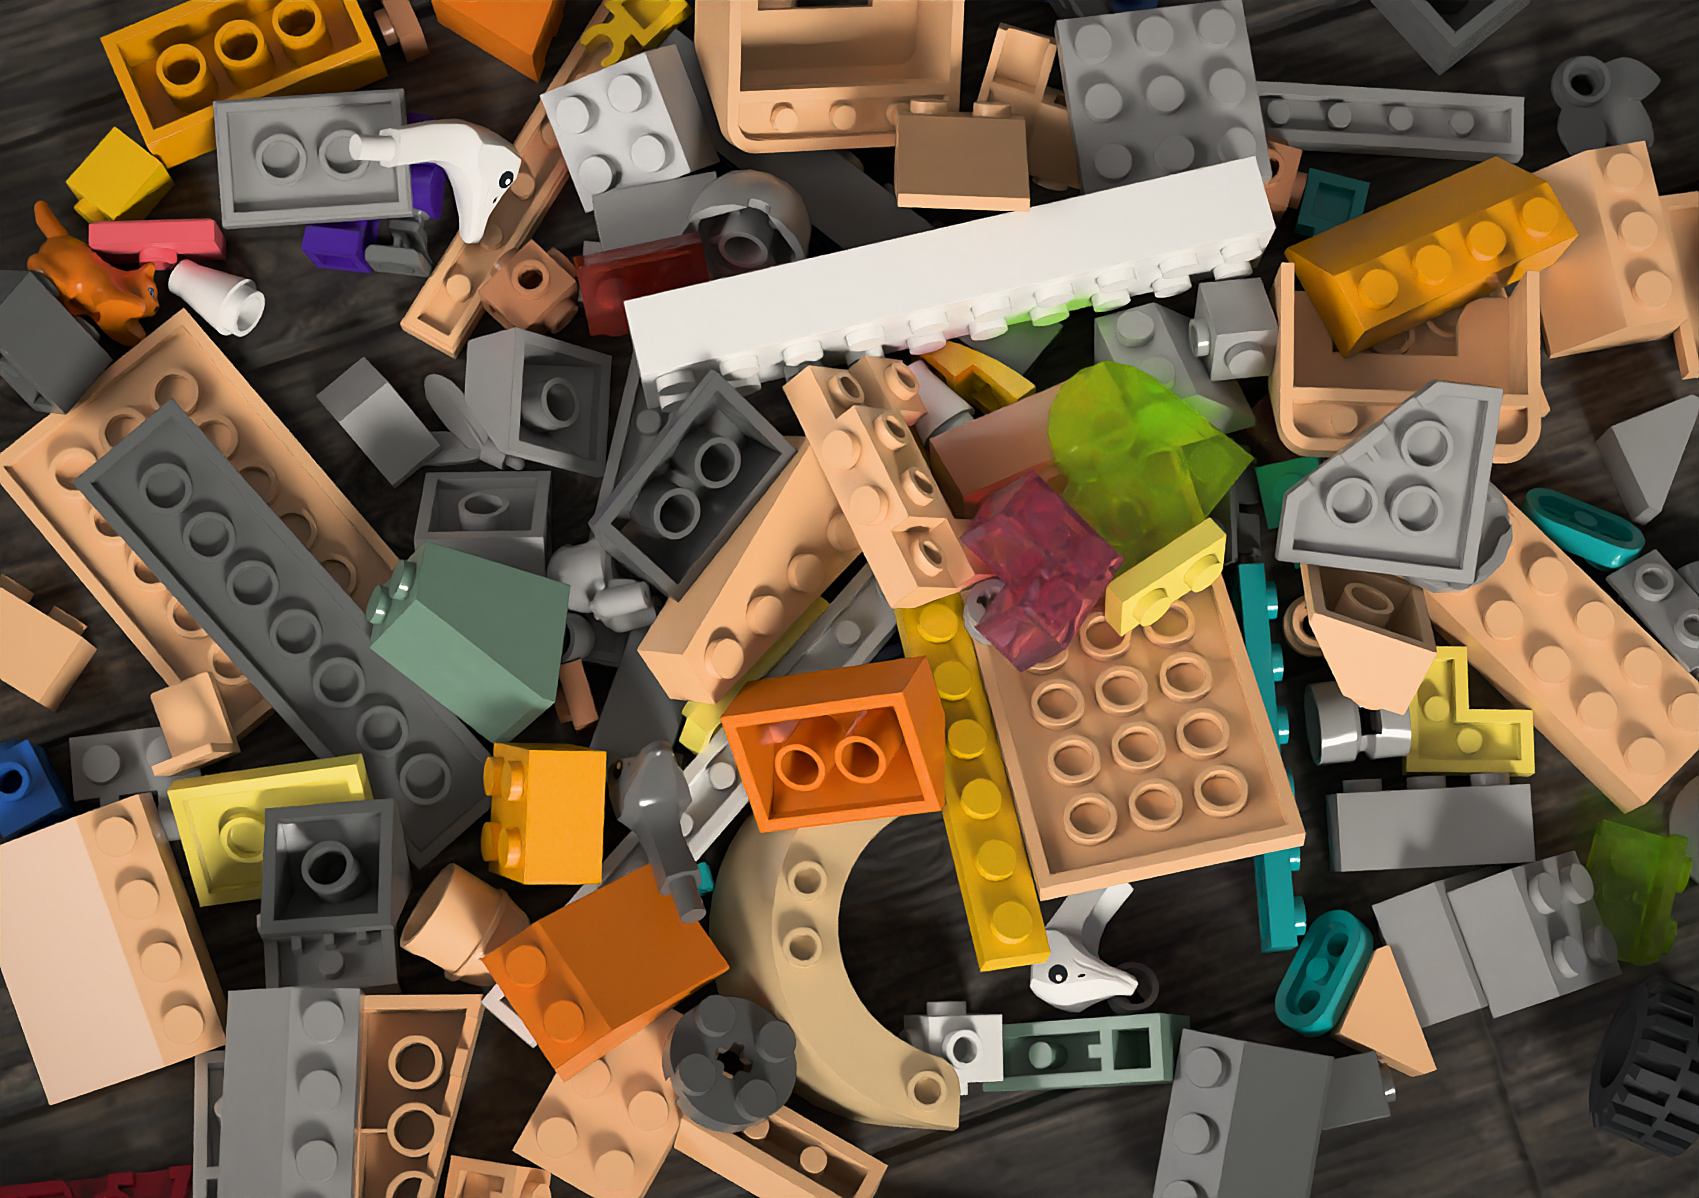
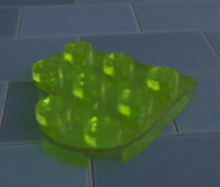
M1105 360L1080 370L1059 388L1047 412L1046 436L1051 447V455L1054 462L1069 478L1057 502L1056 527L1060 535L1061 546L1065 554L1080 571L1101 582L1113 581L1203 522L1254 459V457L1156 378L1130 364H1119L1112 360Z

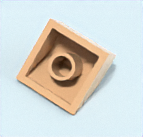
M1300 563L1309 624L1343 696L1351 698L1356 704L1366 709L1379 710L1382 708L1404 715L1437 655L1423 588L1392 574Z

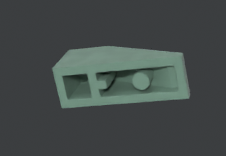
M1153 1013L1003 1024V1081L983 1082V1092L1173 1083L1183 1028L1190 1029V1016Z

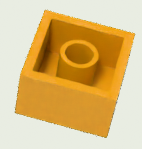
M494 742L493 757L486 759L483 775L485 793L487 796H492L491 822L484 823L481 833V853L484 861H489L490 872L522 884H601L606 751L572 744Z

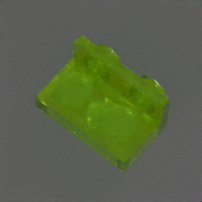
M1603 819L1597 822L1586 870L1593 882V899L1603 925L1612 933L1618 949L1617 959L1638 966H1645L1657 962L1661 954L1667 955L1673 945L1677 931V919L1671 917L1670 914L1675 893H1682L1684 891L1692 869V857L1685 855L1688 837L1679 834L1662 837Z

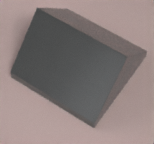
M394 798L265 808L260 935L263 938L395 928L413 887L398 803Z

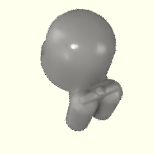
M596 537L584 544L561 546L549 559L547 578L571 585L568 611L578 614L594 612L596 620H601L606 627L611 628L615 632H625L652 625L663 608L658 596L651 597L648 584L645 581L635 582L630 580V572L600 546Z

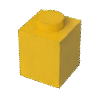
M116 127L107 134L66 181L79 200L74 209L90 224L100 221L144 220L175 184L164 165Z

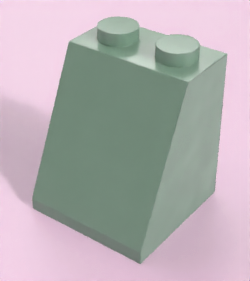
M425 540L407 561L401 559L397 563L392 577L383 586L378 584L374 588L366 610V621L373 623L369 648L491 743H509L555 703L571 585Z

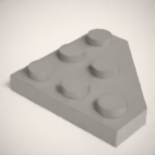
M1438 379L1431 380L1284 492L1275 558L1278 561L1473 584L1504 389Z

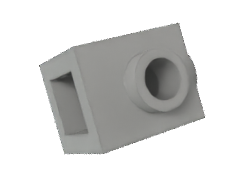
M1261 277L1199 283L1195 316L1189 323V341L1193 356H1202L1210 380L1218 381L1272 375L1279 327Z

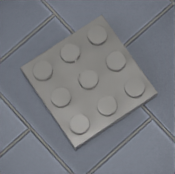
M1221 0L1056 21L1054 32L1081 196L1251 156H1256L1263 184L1269 183L1272 177V170L1242 0Z

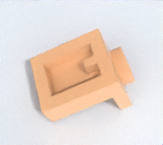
M451 1155L444 1198H551L549 1189L551 1173L544 1169Z

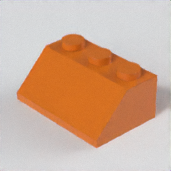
M926 655L747 681L720 717L760 833L941 811L945 805V712Z

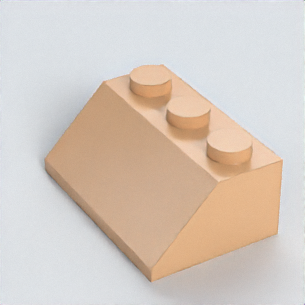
M1645 141L1583 151L1531 173L1549 183L1579 234L1553 265L1540 270V326L1548 359L1668 338L1689 316Z

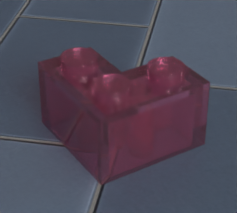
M1033 469L991 494L959 538L1005 583L974 628L1020 672L1067 648L1125 561Z

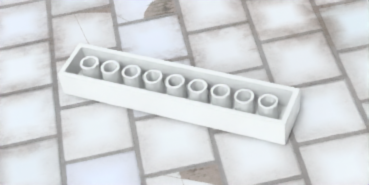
M1251 156L1030 207L1029 212H1008L624 301L647 407L651 409L661 406L663 412H677L710 369L717 371L741 396H746L760 390V383L784 377L786 382H789L808 365L831 367L847 363L848 368H850L864 356L885 358L884 354L908 348L910 354H926L943 348L947 344L946 340L970 334L972 340H986L1004 334L1008 330L1007 325L1032 320L1034 326H1046L1069 317V311L1093 306L1095 312H1106L1127 305L1131 301L1130 297L1154 291L1155 297L1165 298L1189 290L1192 287V282L1213 277H1215L1216 281L1243 279L1252 274V268L1258 266L1276 227L1256 156Z

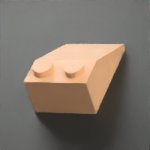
M912 99L910 110L897 109L894 188L898 207L1029 212L1030 190L1026 126L1023 116L1021 114H1011L1010 103L987 101L974 102L973 112L948 111V101L936 99Z

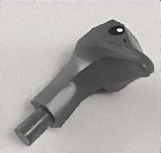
M662 740L654 741L641 750L626 754L613 761L607 769L609 798L616 820L637 834L649 859L659 893L662 896L672 894L681 922L693 923L702 919L706 915V910L698 890V886L702 883L700 870L683 837L680 824L683 813L692 803V797L682 767L675 757L670 743Z

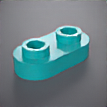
M1535 488L1530 490L1519 509L1560 549L1583 557L1591 566L1602 571L1613 572L1632 563L1638 558L1645 545V538L1641 531L1624 518L1550 489Z
M1343 910L1329 911L1312 923L1277 991L1275 1011L1282 1023L1303 1037L1313 1038L1321 1036L1336 1025L1373 951L1371 931L1351 913Z

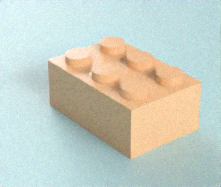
M670 1009L565 1083L556 1073L512 1151L594 1198H644L676 1141L680 1123L684 1116V1113L675 1102L679 1096L672 1088L670 1077L665 1081L662 1070V1052L665 1041L671 1029L683 1017V1014ZM716 1052L715 1059L720 1061L724 1054Z

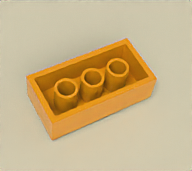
M190 0L100 38L143 139L151 154L164 165L166 170L217 148L213 101L351 92L388 76L378 46L357 0Z

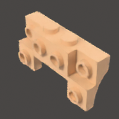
M1000 23L977 102L1010 103L1011 114H1021L1023 116L1026 126L1028 174L1033 176L1032 180L1036 184L1058 191L1066 190L1068 186L1080 189L1065 94L1062 90L1047 86L1057 51L1056 38Z
M864 356L848 370L808 365L782 387L890 608H915L954 593L971 590L975 584L983 580L993 578L1005 580L1011 576L1001 557L1002 547L995 533L985 525L984 521L954 519L908 428V426L918 422L928 411L918 393L920 387L915 374L902 360Z

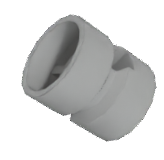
M1337 681L1308 684L1304 694V714L1307 740L1316 766L1352 763L1359 752H1364L1371 761L1406 757L1409 755L1411 747L1409 706L1404 715L1382 708L1379 710L1364 708L1366 731L1361 732L1358 707L1362 706L1356 704L1351 698L1343 696Z

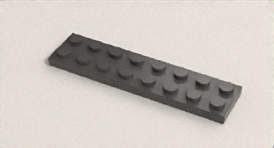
M173 398L72 482L319 759L362 753L373 799L394 798L398 803L407 856L419 871L491 808L492 796L486 795L483 781L485 762L488 757H492L491 754L453 712L369 648L373 623L366 621V614Z

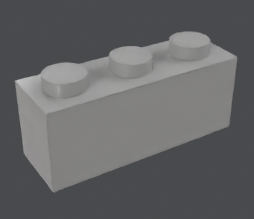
M1509 772L1471 774V787L1446 788L1445 776L1406 778L1407 790L1382 791L1381 779L1343 781V793L1325 795L1330 872L1536 862L1530 784L1510 785Z

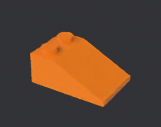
M650 862L541 918L481 959L564 1083L730 969L728 963L698 921L682 923L672 894L662 896L659 893Z

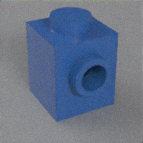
M10 739L0 743V833L4 839L12 841L77 816L56 771L42 747L29 739L20 742L19 739Z

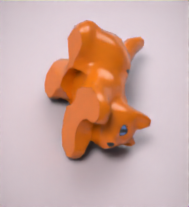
M43 200L37 201L34 206L36 223L47 237V240L42 244L37 254H33L28 258V271L33 270L40 273L57 288L59 292L57 300L71 315L89 316L111 339L123 345L135 347L147 337L146 332L138 321L141 318L155 315L159 308L157 300L158 291L153 280L155 264L148 262L139 269L128 272L104 262L87 243L69 235L55 217L47 202Z

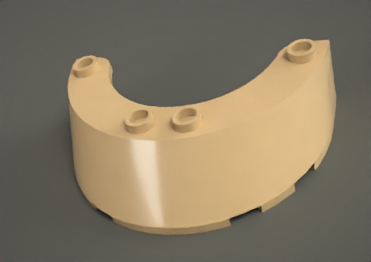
M752 810L728 847L719 868L712 895L709 915V938L730 967V969L715 978L719 995L750 1000L768 1010L777 1020L790 1026L796 1038L794 1054L797 1061L796 1080L792 1092L809 1101V1103L835 1115L863 1123L954 1131L959 1126L961 1089L959 1077L953 1066L943 1058L923 1052L897 1038L870 1014L851 985L840 952L838 916L843 890L851 869L868 843L884 827L900 816L760 833Z

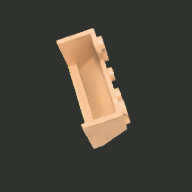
M695 0V51L723 136L737 148L755 154L895 146L897 109L910 110L912 99L948 101V111L959 112L965 0H868V5L758 8V0Z
M1281 263L1269 292V302L1279 327L1272 375H1268V390L1279 437L1289 450L1306 457H1331L1433 379L1495 386L1504 389L1492 463H1512L1526 456L1537 443L1541 432L1540 271L1527 270L1508 298H1479L1464 308L1456 324V356L1356 353L1344 359L1340 352H1332L1333 339L1306 291H1294V263Z

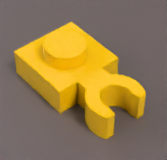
M608 0L604 5L615 17L608 24L599 23L588 28L582 35L580 42L590 53L595 51L600 44L612 42V52L600 63L606 68L630 58V48L637 42L646 51L655 49L694 11L685 0Z

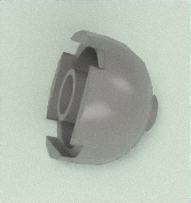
M751 169L736 170L716 178L704 187L686 219L691 224L689 230L683 234L682 246L690 262L706 278L712 281L721 279L722 276L727 278L805 260L809 254L812 222L803 199L787 182L770 173Z

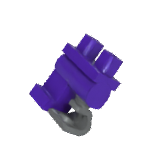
M407 113V125L437 120L431 114ZM430 162L410 165L414 217L392 218L389 220L388 230L394 237L392 246L376 244L380 219L312 223V226L306 225L301 250L317 268L370 274L373 268L376 272L429 278L435 269V265L428 253L427 233L423 227L424 221L439 219L441 216L444 182L447 181V174L444 169Z

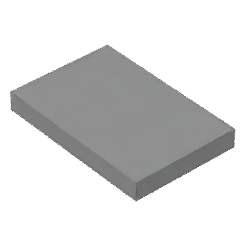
M403 89L213 101L222 225L225 229L414 217L410 165L388 168L381 166L380 161L354 160L349 152L350 139L354 134L379 135L380 130L407 125L406 101Z

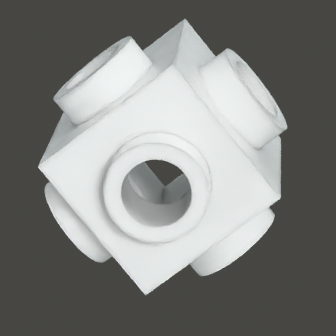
M966 1001L927 1002V1015H904V1030L900 1032L898 1038L923 1052L941 1057L951 1064L959 1077L960 1095H968L969 1082L1003 1081L1002 1015L966 1013Z

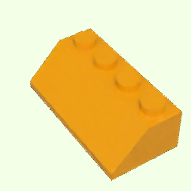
M1495 156L1290 246L1285 250L1284 254L1289 263H1294L1295 274L1342 357L1345 359L1520 280L1527 270L1540 271L1553 265L1579 234L1547 181Z

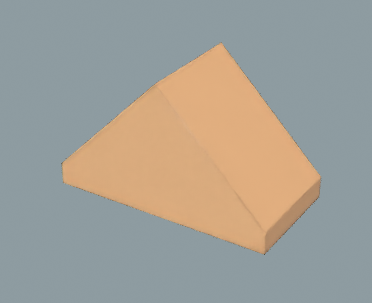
M1387 945L1372 951L1371 957L1339 1021L1332 1028L1329 1037L1361 1053L1376 1051L1378 1061L1387 1063L1388 1066L1411 1077L1437 1070L1390 946Z

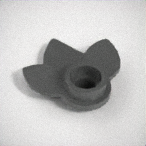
M1575 56L1561 63L1553 74L1551 93L1555 102L1561 108L1557 132L1569 154L1574 156L1583 151L1604 148L1605 145L1610 147L1645 141L1647 149L1650 148L1655 142L1650 118L1641 100L1648 97L1661 82L1659 76L1642 62L1627 57L1603 63L1595 57ZM1571 82H1584L1590 90V95L1583 96L1575 92L1571 87Z

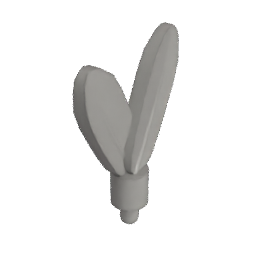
M431 374L425 378L426 398L450 432H430L443 449L422 467L473 463L479 460L501 470L506 469L507 466L516 470H522L525 467V461L522 458L501 453L465 403L464 394L451 380L438 374Z

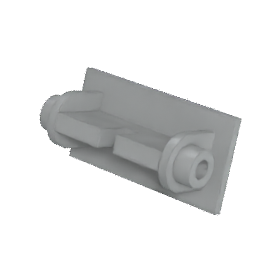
M1656 549L1607 576L1606 581L1618 593V603L1621 606L1627 605L1648 630L1659 639V642L1672 657L1696 680H1699V596Z

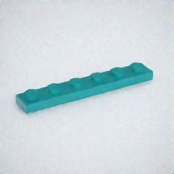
M1264 563L1238 564L1229 577L1231 603L1281 755L1280 744H1287L1289 739V722L1286 707L1276 705L1274 681H1282L1283 678L1282 649L1279 643H1271L1269 619H1276L1278 600L1276 585L1274 581L1265 582ZM1285 769L1295 798L1294 779L1291 769ZM1300 846L1253 856L1262 953L1287 952L1298 946L1297 935H1305V905L1302 896L1293 897L1291 871H1299Z

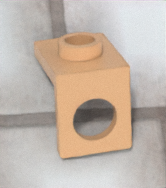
M203 672L151 694V700L172 756L171 759L151 766L154 776H184L241 753L212 672Z

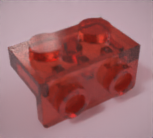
M699 231L574 257L591 336L599 334L621 336L630 333L624 301L709 282Z

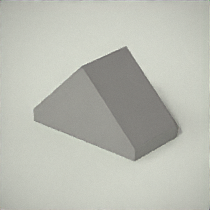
M362 357L316 396L394 488L398 487L443 449L389 382L365 357Z
M1689 395L1613 425L1595 442L1633 522L1644 526L1661 512L1699 413V397Z

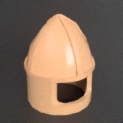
M450 863L434 878L416 904L404 927L400 939V947L413 955L424 957L445 970V978L450 981L460 980L476 986L496 985L497 983L481 959L529 927L531 923L527 915L509 897L508 892L503 889H495L455 863Z

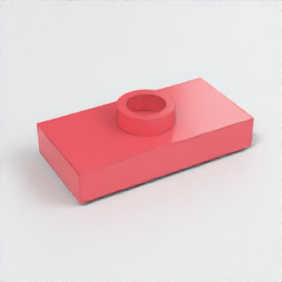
M212 218L100 221L89 224V246L108 264L139 263L142 267L148 262H153L155 270H169L175 268L177 262L185 259L191 261H226V238Z

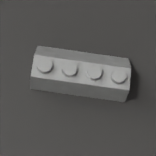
M281 987L228 991L217 1198L356 1197L365 994L360 988Z

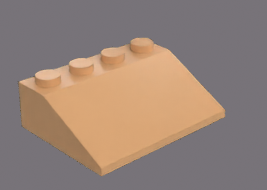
M151 792L136 794L0 845V968L50 1105L166 1067L226 1044L228 1005Z

